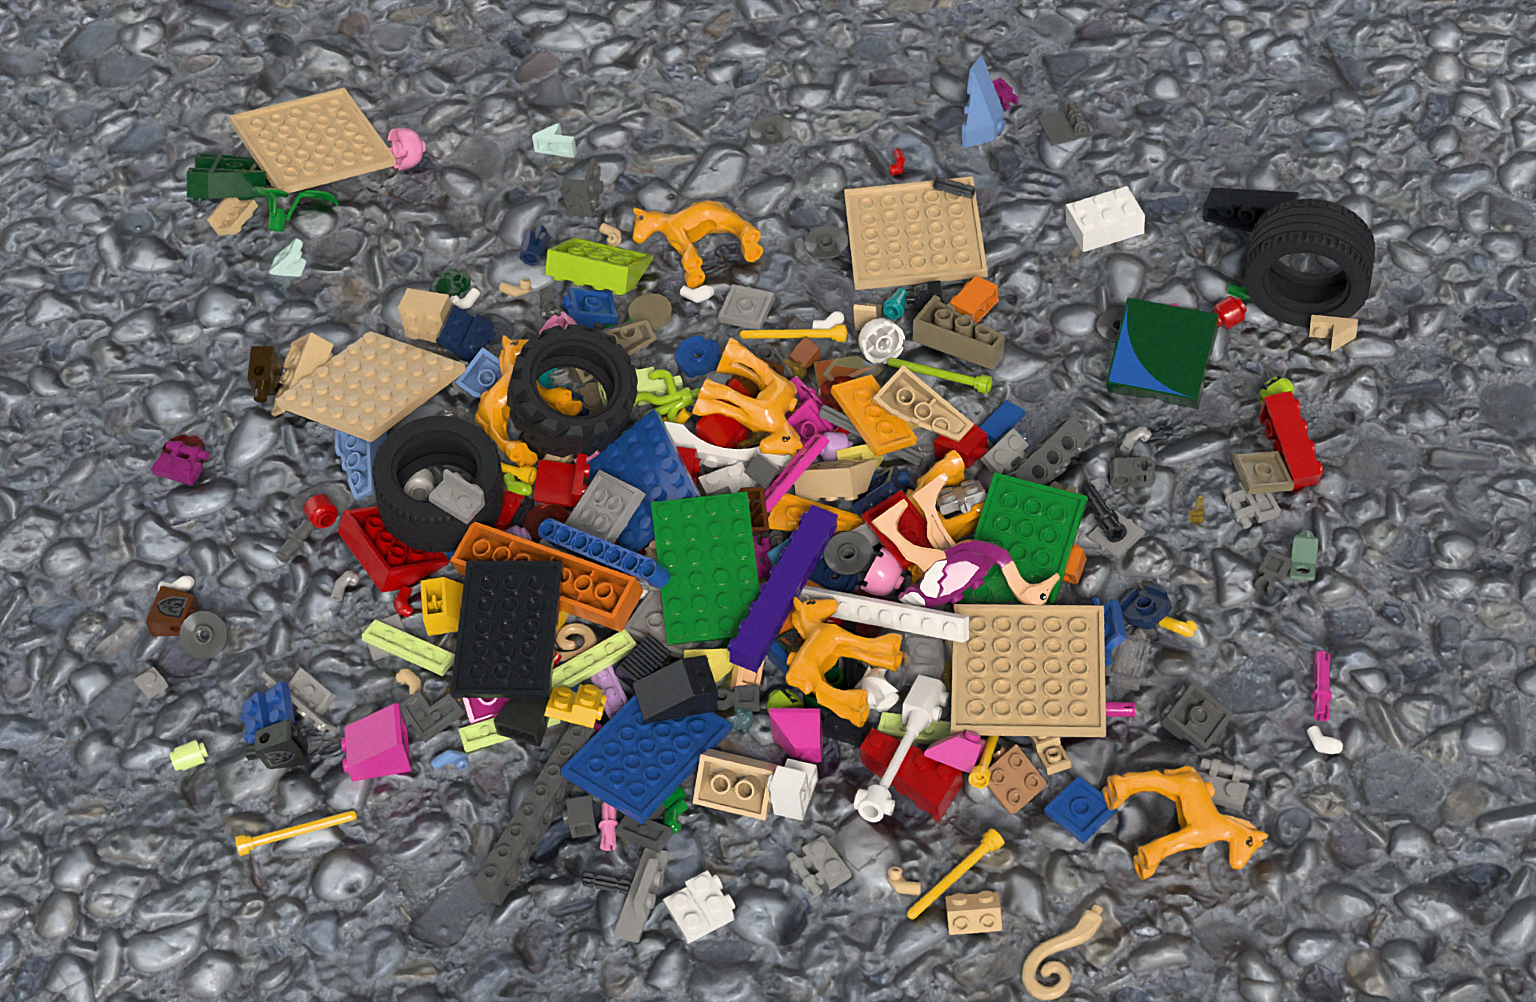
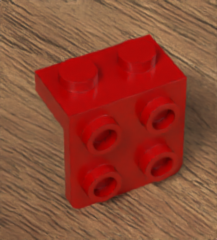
M578 454L576 464L540 460L533 496L534 501L575 508L587 490V484H583L584 477H589L590 464H586L587 455Z

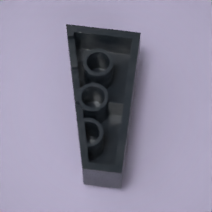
M1212 187L1204 203L1203 221L1252 233L1256 222L1264 213L1281 203L1298 199L1299 192Z

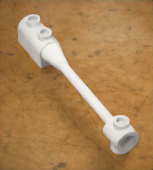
M918 675L903 703L902 724L907 726L898 749L879 785H872L867 790L859 789L856 794L854 809H857L865 820L878 822L884 814L892 815L895 800H891L888 788L914 738L924 728L928 727L932 721L939 722L942 715V707L939 706L947 707L950 693L946 692V687L940 680L923 675Z

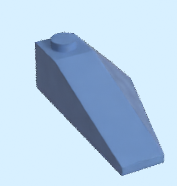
M982 57L977 59L969 71L967 94L970 97L964 109V113L968 114L967 124L964 123L962 125V147L966 148L995 140L999 133L1004 131L1006 125L1003 108Z
M482 347L467 366L466 372L460 375L455 384L473 397L480 399L481 395L485 391H489L502 377L499 359Z
M335 430V451L343 462L341 464L342 469L347 472V481L353 497L359 501L375 493L372 476L373 461L376 458V452L379 450V447L388 437L387 431L371 443L345 432Z

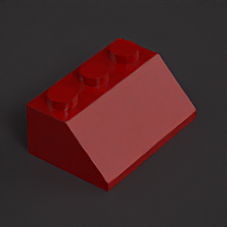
M733 378L727 385V387L753 398L738 380ZM716 399V400H719V401H722V402H725V403H728V404H730V405H733V406H735V407L740 408L739 406H737V405H735V404H733V403H731V402H729V401L722 400V399ZM720 414L703 416L696 424L697 437L700 440L728 449H736L741 442L747 439L751 431L735 419Z

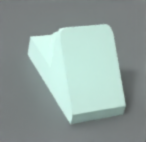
M560 123L541 130L532 136L535 152L575 158L577 153L574 137L562 135Z
M296 238L279 252L273 259L269 273L272 275L300 277L306 264V260L301 258L302 252L300 251L303 242Z

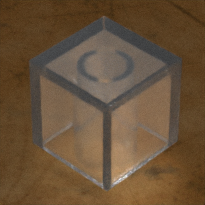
M905 633L900 650L903 652V659L900 665L902 685H913L918 675L941 680L945 666L942 638Z

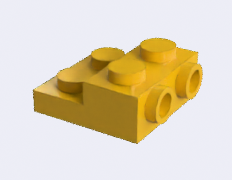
M580 684L577 693L567 687H553L544 716L593 728L596 720L601 721L607 696L603 695L604 690L598 689V687L591 684Z

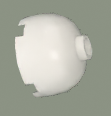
M885 318L872 319L862 327L858 337L859 347L863 355L874 364L880 362L887 364L888 358H897L903 350V339L905 340L902 329L893 321Z

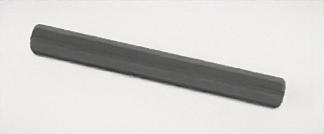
M828 405L821 407L819 417L862 438L846 414ZM911 447L890 452L916 466L921 465L925 456Z

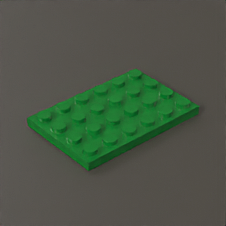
M994 472L973 540L992 542L1007 549L1020 575L1028 583L1037 584L1058 573L1060 579L1053 587L1045 604L1055 605L1088 497ZM994 564L987 576L983 578L985 583L974 591L970 587L963 592L965 597L956 604L1000 605L1004 602L1019 601L1011 592L1001 568Z
M747 492L651 502L657 561L670 573L668 583L661 588L667 646L736 638L739 634L738 628L741 621L749 616L748 612L751 603L757 601L760 597Z

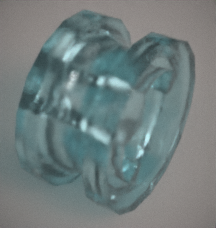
M739 709L734 718L733 729L735 731L742 729L743 733H748L753 721V712L748 711L745 713L743 709Z

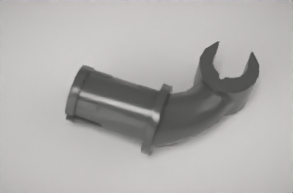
M540 290V303L543 307L541 315L546 321L553 315L559 317L561 315L560 312H562L558 305H553L555 300L554 290Z

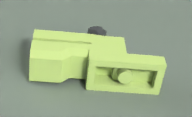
M631 360V365L635 366L638 378V393L648 392L659 397L669 394L664 379L650 380L648 378V374L655 370L654 367L641 369L640 360ZM681 376L673 377L677 391L683 389ZM597 380L599 394L605 407L608 404L607 396L602 385ZM647 401L638 402L639 406L650 404Z

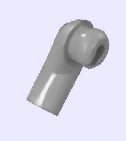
M1139 426L1126 434L1120 450L1124 453H1130L1139 438L1143 442L1150 439L1151 431L1146 426Z
M353 570L344 572L334 583L331 599L336 602L342 601L345 587L348 583L355 586L359 581V574L353 573Z

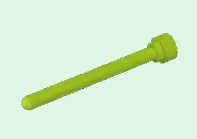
M890 357L887 360V364L891 367L900 369L904 365L912 372L974 386V389H977L980 393L988 394L991 390L992 376L982 374L981 376L972 377Z

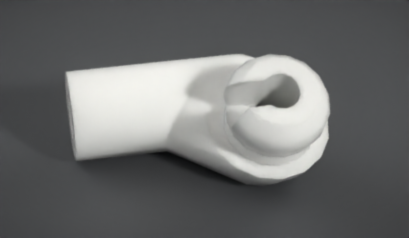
M703 285L696 289L683 286L680 290L681 296L695 303L703 302L714 294L713 287L709 285Z
M471 288L462 299H459L457 295L450 297L451 307L455 304L462 310L470 308L480 296V292L475 288Z
M836 311L826 320H814L813 329H832L837 324L844 322V315Z
M183 576L173 583L161 581L158 585V591L160 586H165L182 592H188L194 586V579L191 576Z
M1312 726L1307 730L1318 752L1338 754L1342 751V742L1332 737L1323 736L1318 726Z

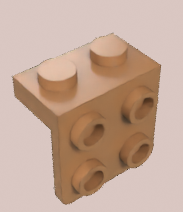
M1017 744L1008 748L1002 746L993 753L992 757L994 759L990 762L988 768L991 778L987 787L1007 813L1012 815L1017 813L1044 789L1046 781Z

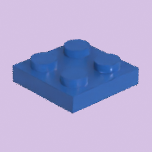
M1080 776L1044 808L1045 815L1082 844L1118 812V808L1113 811L1109 810L1104 800V795Z

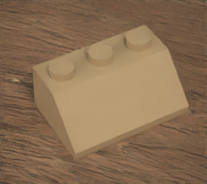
M877 460L821 461L811 464L794 483L796 496L811 501H818L820 498H825V501L838 500L839 497H844L845 501L858 499L859 494L868 490Z
M708 749L700 755L693 804L765 821L772 805L769 802L770 790L767 789L768 779L771 774H775L777 766L781 765Z

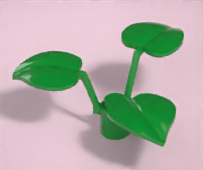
M258 186L252 188L254 192L266 195L265 198L268 199L269 205L267 229L275 232H284L286 221H290V217L302 197L327 200L335 203L337 206L339 203L337 198L330 193L304 190V192H299L286 215L285 210L276 208L277 197H288L287 192ZM242 197V201L259 197Z

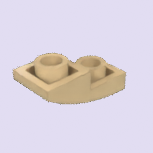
M1029 736L1047 775L1071 768V760L1061 745L1060 737Z

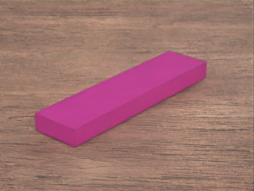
M814 433L765 490L767 513L771 511L830 442L824 435Z

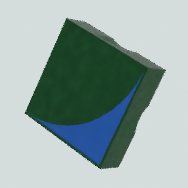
M1127 297L1106 380L1108 392L1138 398H1154L1168 404L1199 409L1206 381V368L1213 353L1219 328V315Z

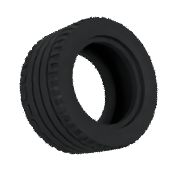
M1312 198L1295 199L1281 203L1264 213L1253 228L1245 267L1244 283L1246 291L1255 305L1265 314L1289 325L1310 328L1311 315L1350 318L1362 308L1369 295L1376 248L1374 236L1364 220L1355 212L1340 204ZM1311 253L1331 259L1341 268L1329 273L1310 274L1294 270L1283 264L1279 259L1289 254Z
M428 416L416 419L396 429L383 441V444L376 452L372 476L378 511L388 532L404 545L432 553L452 552L458 548L471 524L478 522L493 528L494 524L499 520L498 517L501 515L504 503L500 456L491 438L473 423L449 416ZM435 465L455 466L465 470L475 479L473 484L478 485L484 492L485 506L468 524H465L435 504L420 502L407 495L403 491L406 482L414 474L427 467Z

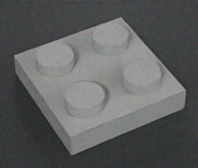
M732 284L718 315V320L720 323L761 330L775 300L774 292Z

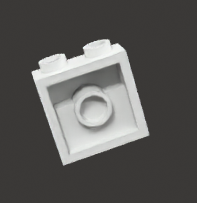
M708 870L686 881V888L663 899L666 909L688 944L734 920L732 909L735 908L732 898L729 894L725 896L720 890L723 889L720 879L717 875L711 876Z

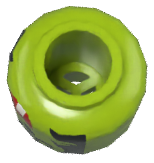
M1275 376L1259 387V401L1262 405L1266 396L1288 391L1294 393V387L1287 378Z
M782 688L774 690L769 695L766 707L769 713V708L803 709L804 705L802 700L791 689Z

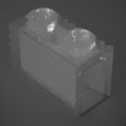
M1127 634V638L1112 649V656L1115 657L1112 664L1107 666L1106 676H1110L1109 685L1139 691L1150 654L1151 640Z

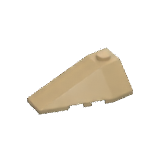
M312 332L292 341L283 365L287 370L280 377L279 381L283 386L278 390L275 399L280 397L286 390L298 384L301 379L309 376L318 367L331 360L333 355L331 350L334 344ZM276 400L274 401L271 413L273 416L286 411L277 407Z
M904 365L872 399L889 414L957 442L974 426V423Z

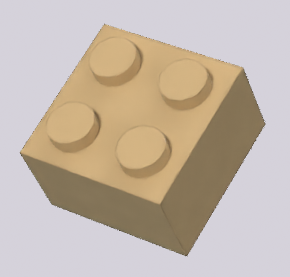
M407 288L398 306L405 337L437 343L435 341L451 307L449 295Z

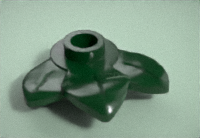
M455 269L445 270L440 273L441 279L432 283L429 292L447 294L449 298L455 295L459 297L462 292L469 289L471 285L470 276L466 272H457Z

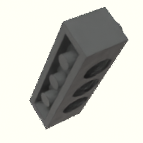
M1074 415L1065 418L1006 475L1042 485L1049 483L1057 476L1055 472L1059 468L1062 469L1071 462L1070 457L1073 454H1078L1086 447L1084 443L1090 436Z

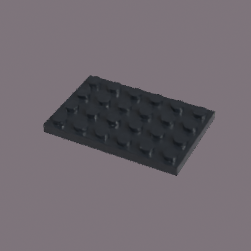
M563 561L466 562L450 690L452 698L550 699L564 571Z

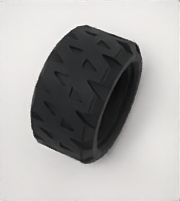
M568 324L567 329H563L560 326L545 329L541 332L540 337L533 336L522 347L521 353L516 357L507 390V406L510 407L509 416L515 428L524 432L523 438L535 448L545 447V453L560 458L573 454L572 458L576 459L578 454H586L589 457L596 451L600 453L609 444L613 443L617 437H620L627 426L638 393V378L635 366L631 365L630 356L619 343L615 346L612 337L598 329L591 332L587 326ZM554 368H578L588 372L599 381L606 393L608 404L600 411L588 416H568L554 410L543 400L538 391L536 380L542 374Z

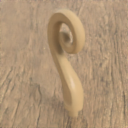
M570 623L560 628L557 633L556 643L561 649L569 652L555 651L562 656L559 662L569 661L597 645V637L589 626L582 623ZM571 634H578L584 638L583 645L574 650L576 648L575 641L567 639Z
M1094 904L1091 910H1084L1079 921L1071 930L1041 943L1028 955L1022 968V981L1026 990L1033 997L1040 1000H1054L1061 997L1068 990L1071 983V973L1063 963L1049 961L1040 970L1044 978L1049 977L1053 973L1060 976L1059 982L1054 986L1041 985L1036 980V970L1040 963L1048 956L1083 944L1094 936L1103 922L1100 916L1103 909L1100 906Z

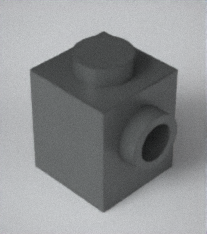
M757 453L747 463V469L744 473L767 489L783 470L767 457Z
M579 795L566 799L567 809L563 810V819L565 825L569 824L572 838L597 835L592 796Z

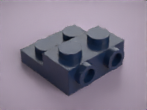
M454 304L450 307L435 341L470 364L482 347L488 351L485 346L495 336V332L492 331L495 325L478 313L471 316Z
M895 465L873 479L867 492L859 494L858 499L853 501L852 508L861 519L863 513L900 490L903 491L904 487L898 481L900 471Z

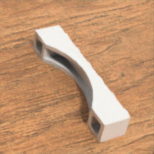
M664 421L677 447L697 449L698 458H701L702 464L707 467L725 468L742 461L745 469H747L749 460L758 453L767 457L783 470L793 459L790 454L786 456L763 454L760 452L759 446L749 449H728L714 446L700 440L683 424Z

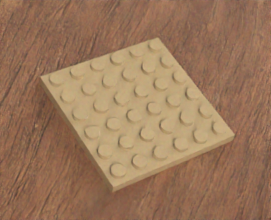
M345 88L229 116V123L260 169L266 171V178L273 188L285 191L288 194L396 165V158Z
M973 176L949 179L964 183V186H974ZM935 180L844 189L855 290L923 284L938 280L942 282L972 279L975 275L981 278L988 277L976 192L973 198L969 199L963 197L964 195L958 196L944 192V189L939 191L933 188Z
M370 331L353 344H350L341 353L333 356L323 366L318 367L309 376L301 379L298 384L286 390L275 400L279 408L372 443L466 372L464 363Z
M954 604L955 614L969 616V640L964 643L953 641L951 735L973 731L985 736L1106 737L1104 606Z

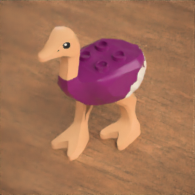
M945 472L912 496L925 512L928 522L927 538L934 549L916 546L905 539L898 531V521L908 506L904 499L871 522L898 547L906 560L917 564L923 571L919 584L908 586L906 591L899 595L898 599L903 604L929 609L948 604L949 602L954 605L965 597L963 592L970 587L974 591L985 583L983 578L987 576L994 564L1001 568L1011 592L1023 605H1045L1053 587L1060 579L1059 574L1056 573L1040 583H1028L1020 575L1007 549L995 543L967 539L955 543L943 527L935 508L937 498L949 479Z

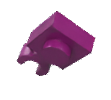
M1001 77L992 81L1004 109H1010L1009 102H1013L1016 106L1018 105V96L1013 94L1012 87Z

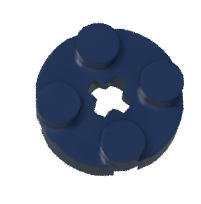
M822 557L811 574L810 580L827 590L851 593L858 583V573L851 575L838 574L837 579H830L829 575L833 576L836 572L827 566L825 559L823 560Z
M1149 585L1145 586L1146 590L1138 591V588L1130 591L1122 599V615L1128 624L1137 627L1143 626L1144 629H1152L1157 626V622L1164 619L1171 611L1172 606L1166 591L1161 587Z

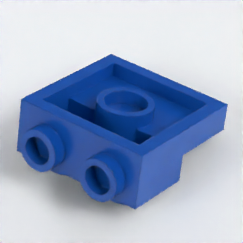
M569 287L567 296L564 295L562 308L566 309L565 313L572 317L578 325H584L588 329H593L595 322L601 324L617 323L618 315L613 295L610 291Z
M279 681L266 694L257 691L242 704L243 712L240 718L246 727V732L243 736L250 745L255 744V733L259 729L291 719L293 724L295 723L289 685L286 682Z

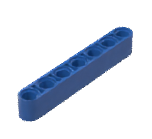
M546 519L539 525V536L559 549L606 568L635 577L637 581L654 588H662L669 581V571L651 558L553 519Z

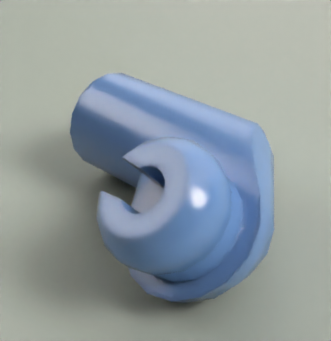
M448 749L430 760L435 770L442 768L448 763L455 765L459 770H465L469 766L468 756L464 752Z

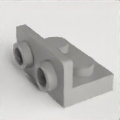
M448 469L443 471V481L428 496L431 503L465 524H468L485 506L483 490L478 485L470 484L464 480L460 474L452 473Z

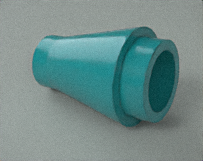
M897 289L884 302L883 312L886 317L897 319L904 314L906 295H908L905 289Z

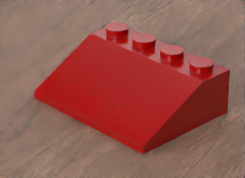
M378 506L345 510L338 533L381 593L400 590L402 586H409L449 564V560L443 552L420 551L399 542L397 538L388 532L387 527L384 526Z

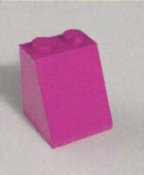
M399 703L392 704L344 727L345 737L341 738L343 752H346V758H343V768L345 773L349 772L352 782L411 771L408 729Z

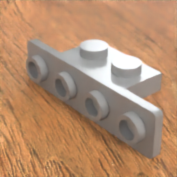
M300 667L288 684L292 705L295 704L298 707L297 712L308 719L309 717L314 720L312 724L322 732H325L326 729L335 732L338 728L327 720L323 714L337 695L306 669ZM265 671L261 674L267 680L266 685L270 689L281 681L275 675Z
M648 848L644 849L614 931L615 938L636 943L640 941L650 910L655 905L657 890L663 883L664 871L670 857L668 851L661 850L658 853Z

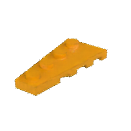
M785 493L777 502L768 517L769 529L798 530L803 512L807 513L811 505L838 514L837 529L833 537L842 532L852 531L865 524L858 514Z

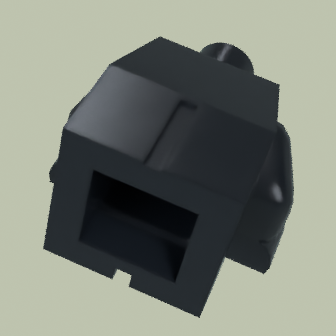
M940 280L914 287V295H906L907 304L916 303V309L920 312L934 295L938 296L940 302L943 303Z

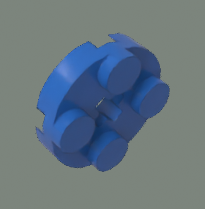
M693 336L680 343V348L675 351L676 364L687 377L693 378L717 370L720 361V350L714 340H704V336ZM695 354H699L701 357L695 358Z

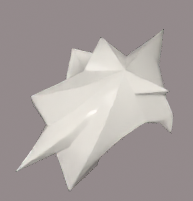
M869 666L863 678L858 680V684L854 689L868 690L870 709L880 713L882 711L886 712L900 700L898 699L900 696L896 693L898 690L884 677L888 669L881 667L871 669Z

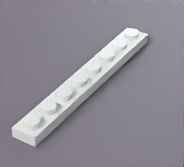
M806 585L798 598L801 602L810 599L834 598L838 603L837 613L830 616L834 618L963 643L969 640V616Z

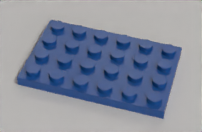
M655 409L643 416L630 429L626 430L613 443L609 444L604 451L587 463L590 464L589 478L591 482L598 471L601 470L646 494L628 521L627 526L617 538L621 547L636 553L655 539L651 502L701 497L660 413Z
M634 695L561 768V776L643 825L699 766L700 755L708 749L714 750L732 731L733 724L713 712L644 724L636 696Z

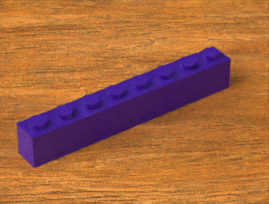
M811 505L807 513L803 512L798 530L794 529L789 539L790 544L787 548L783 547L778 565L774 564L771 568L769 581L762 584L759 591L760 597L757 601L751 603L748 618L741 621L738 628L739 634L736 638L732 637L729 642L727 651L730 652V663L757 673L794 607V597L799 598L823 555L829 540L833 537L837 529L838 514Z

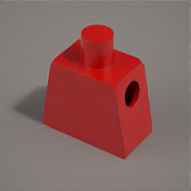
M975 424L959 442L942 435L934 441L935 457L944 459L948 452L955 450L961 456L965 468H970L977 460L981 461L980 459L989 451L987 449L988 440L986 432Z

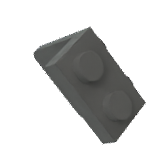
M591 158L585 180L563 179L562 190L567 215L592 217L594 210L598 208V196L603 192V181H600L601 167L597 165L596 158Z

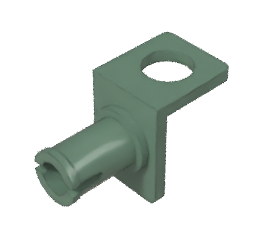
M1308 530L1301 531L1293 539L1292 565L1290 568V578L1311 581L1315 579L1319 539L1314 537L1313 533ZM1299 568L1307 569L1309 573L1301 574L1298 573L1296 570Z

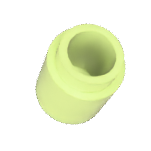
M193 740L174 748V751L170 752L169 755L175 770L182 769V771L205 763L204 757H207L208 753L203 742L198 744L197 740Z

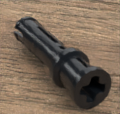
M1093 484L1085 485L1089 493L1083 487L1081 494L1088 497L1087 502L1098 517L1099 527L1106 531V537L1110 542L1121 541L1127 534L1125 525L1120 524L1116 512L1109 510Z

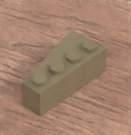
M936 295L929 300L913 320L914 342L994 370L1004 357L1005 336L983 323H975L973 317L968 314H960L956 311V307L949 303L945 305L940 302V298Z
M637 319L600 330L612 337L615 346L619 343L629 356L657 340L647 319ZM566 367L574 383L584 384L594 378L584 370Z

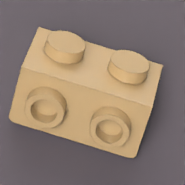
M224 198L208 217L207 221L219 236L235 235L241 231V226L245 221L253 216V212L258 205L254 199L240 201L238 198Z
M982 891L978 894L956 893L952 896H945L950 935L1002 930L998 892Z

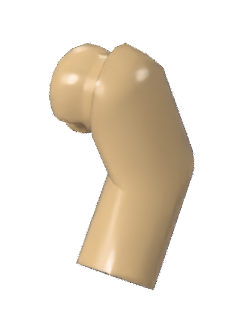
M606 223L601 224L599 232L608 236V244L614 247L619 246L622 242L621 231Z
M401 669L396 674L398 683L401 682L402 685L407 684L409 686V697L417 691L421 692V679L410 669Z
M896 866L889 868L887 881L897 893L921 895V882L906 881L902 875L901 868Z

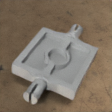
M971 479L961 483V486L956 485V488L952 486L942 489L936 503L942 515L958 510L966 513V510L970 512L972 505L985 501L987 496L980 481Z

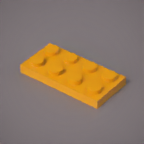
M872 374L833 385L831 394L876 457L916 445L918 438L906 421L889 414L872 400L881 389Z

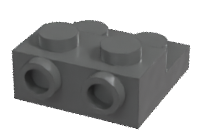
M1193 681L1187 688L1182 686L1174 696L1177 700L1174 705L1169 703L1160 714L1164 718L1160 725L1179 740L1185 737L1204 753L1234 713Z

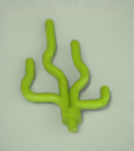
M657 369L651 371L648 374V378L650 380L663 378L669 394L659 397L648 392L637 393L634 406L640 401H647L653 405H658L660 407L654 409L661 416L667 414V422L677 423V412L684 407L695 404L694 399L698 398L700 388L691 390L690 387H686L677 391L672 374L667 370ZM651 410L644 413L640 419H642L643 416L647 415Z

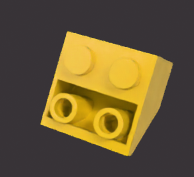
M446 577L421 580L422 613L428 636L458 631L464 584Z

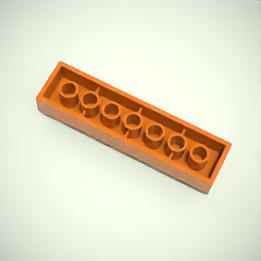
M478 522L470 525L450 560L458 573L464 576L467 561H563L564 571L559 610L622 632L643 593V589L635 577Z

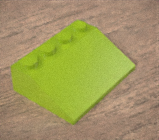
M573 237L548 249L545 275L552 276L553 280H570L574 285L583 286L587 284L591 285L595 290L609 289L613 290L612 293L625 295L635 288L653 260V255Z

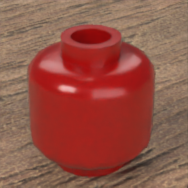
M1227 296L1213 306V312L1219 315V327L1223 326L1229 330L1245 320L1247 309L1239 297Z
M314 495L304 505V514L315 528H328L333 525L338 517V510L327 495Z

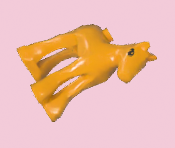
M704 200L694 202L691 206L676 214H664L657 211L646 212L642 209L634 208L636 218L634 219L633 241L639 245L644 243L653 233L657 231L662 233L668 243L682 256L681 265L686 271L684 280L687 286L692 289L702 285L705 279V274L700 267L703 264L702 258L692 244L703 236L711 233H731L735 235L741 242L742 254L748 262L758 260L763 254V248L758 243L761 236L760 231L751 223L743 220L737 213L727 209L719 201Z
M503 335L502 344L504 349L501 350L499 357L502 377L489 391H485L481 395L474 419L476 424L483 428L486 435L488 434L496 442L499 449L511 461L515 462L519 468L526 465L533 467L538 460L537 454L521 440H510L507 432L510 419V407L507 406V390L516 357L530 339L510 340L507 336ZM536 380L541 397L551 408L559 413L575 417L581 412L583 404L579 399L572 397V391L563 386L546 389Z
M731 337L724 349L716 373L746 377L757 384L761 392L754 399L725 385L716 383L707 377L699 392L692 414L698 416L720 414L735 419L753 432L770 433V436L760 441V452L781 456L790 454L794 458L797 450H801L803 444L800 441V436L795 432L790 423L787 422L785 414L787 410L793 412L798 402V399L794 398L797 393L796 385L770 368L768 363L756 357ZM716 399H722V400L729 401V402H731V403H733V404L739 406L740 408L735 407V406H733V405H730V404H728V403H725V402L716 400Z
M955 450L948 452L944 459L936 462L926 474L917 479V486L914 491L907 489L905 493L926 521L925 512L912 496L944 472L949 476L944 487L961 485V483L965 482L964 462ZM985 501L971 507L970 512L966 510V513H961L949 519H946L941 512L937 511L943 527L955 543L976 531ZM913 564L908 567V570L912 573V583L916 584L921 579L923 571L917 564Z
M794 597L793 604L796 609L792 613L791 622L805 641L797 653L791 652L788 656L787 666L790 667L785 675L786 682L790 686L799 688L806 695L813 692L817 703L831 709L839 717L850 720L853 725L859 728L863 727L870 711L868 690L851 689L843 691L836 689L826 681L824 674L836 664L839 657L856 659L874 667L886 668L896 672L903 659V652L900 651L902 636L896 633H889L876 638L854 635L835 624L823 623L824 620L837 613L838 603L834 598L810 599L801 602L797 597Z
M1192 766L1170 770L1164 769V774L1158 770L1142 773L1127 772L1120 776L1116 774L1108 776V786L1103 788L1104 800L1111 811L1121 807L1130 795L1141 792H1155L1176 802L1178 821L1182 829L1138 847V855L1134 856L1133 859L1134 868L1138 878L1141 880L1151 877L1160 861L1166 856L1183 850L1202 848L1216 841H1226L1229 844V865L1234 870H1241L1253 853L1264 844L1262 840L1269 836L1265 832L1257 830L1254 825L1249 821H1245V819L1219 813L1211 798L1215 795L1213 785L1210 781L1204 782Z

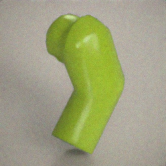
M506 473L503 476L507 491L524 496H530L532 493V486L525 482L516 481L512 473Z

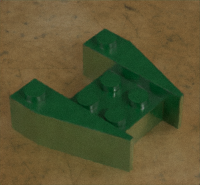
M197 153L195 156V168L189 167L187 171V198H193L194 201H205L206 198L266 197V195L254 192L252 188L254 186L266 188V185L270 186V182L266 178V171H262L254 158Z

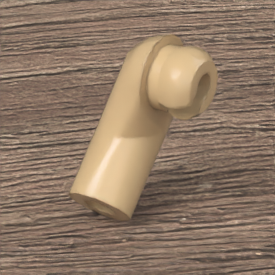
M529 279L520 280V285L517 286L502 282L499 286V292L512 297L529 294L532 290V282Z

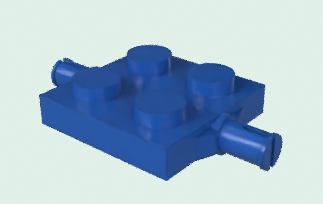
M1098 597L1092 598L1090 601L1091 606H1101V599ZM1113 598L1103 605L1105 666L1112 664L1111 650L1127 638L1120 602Z

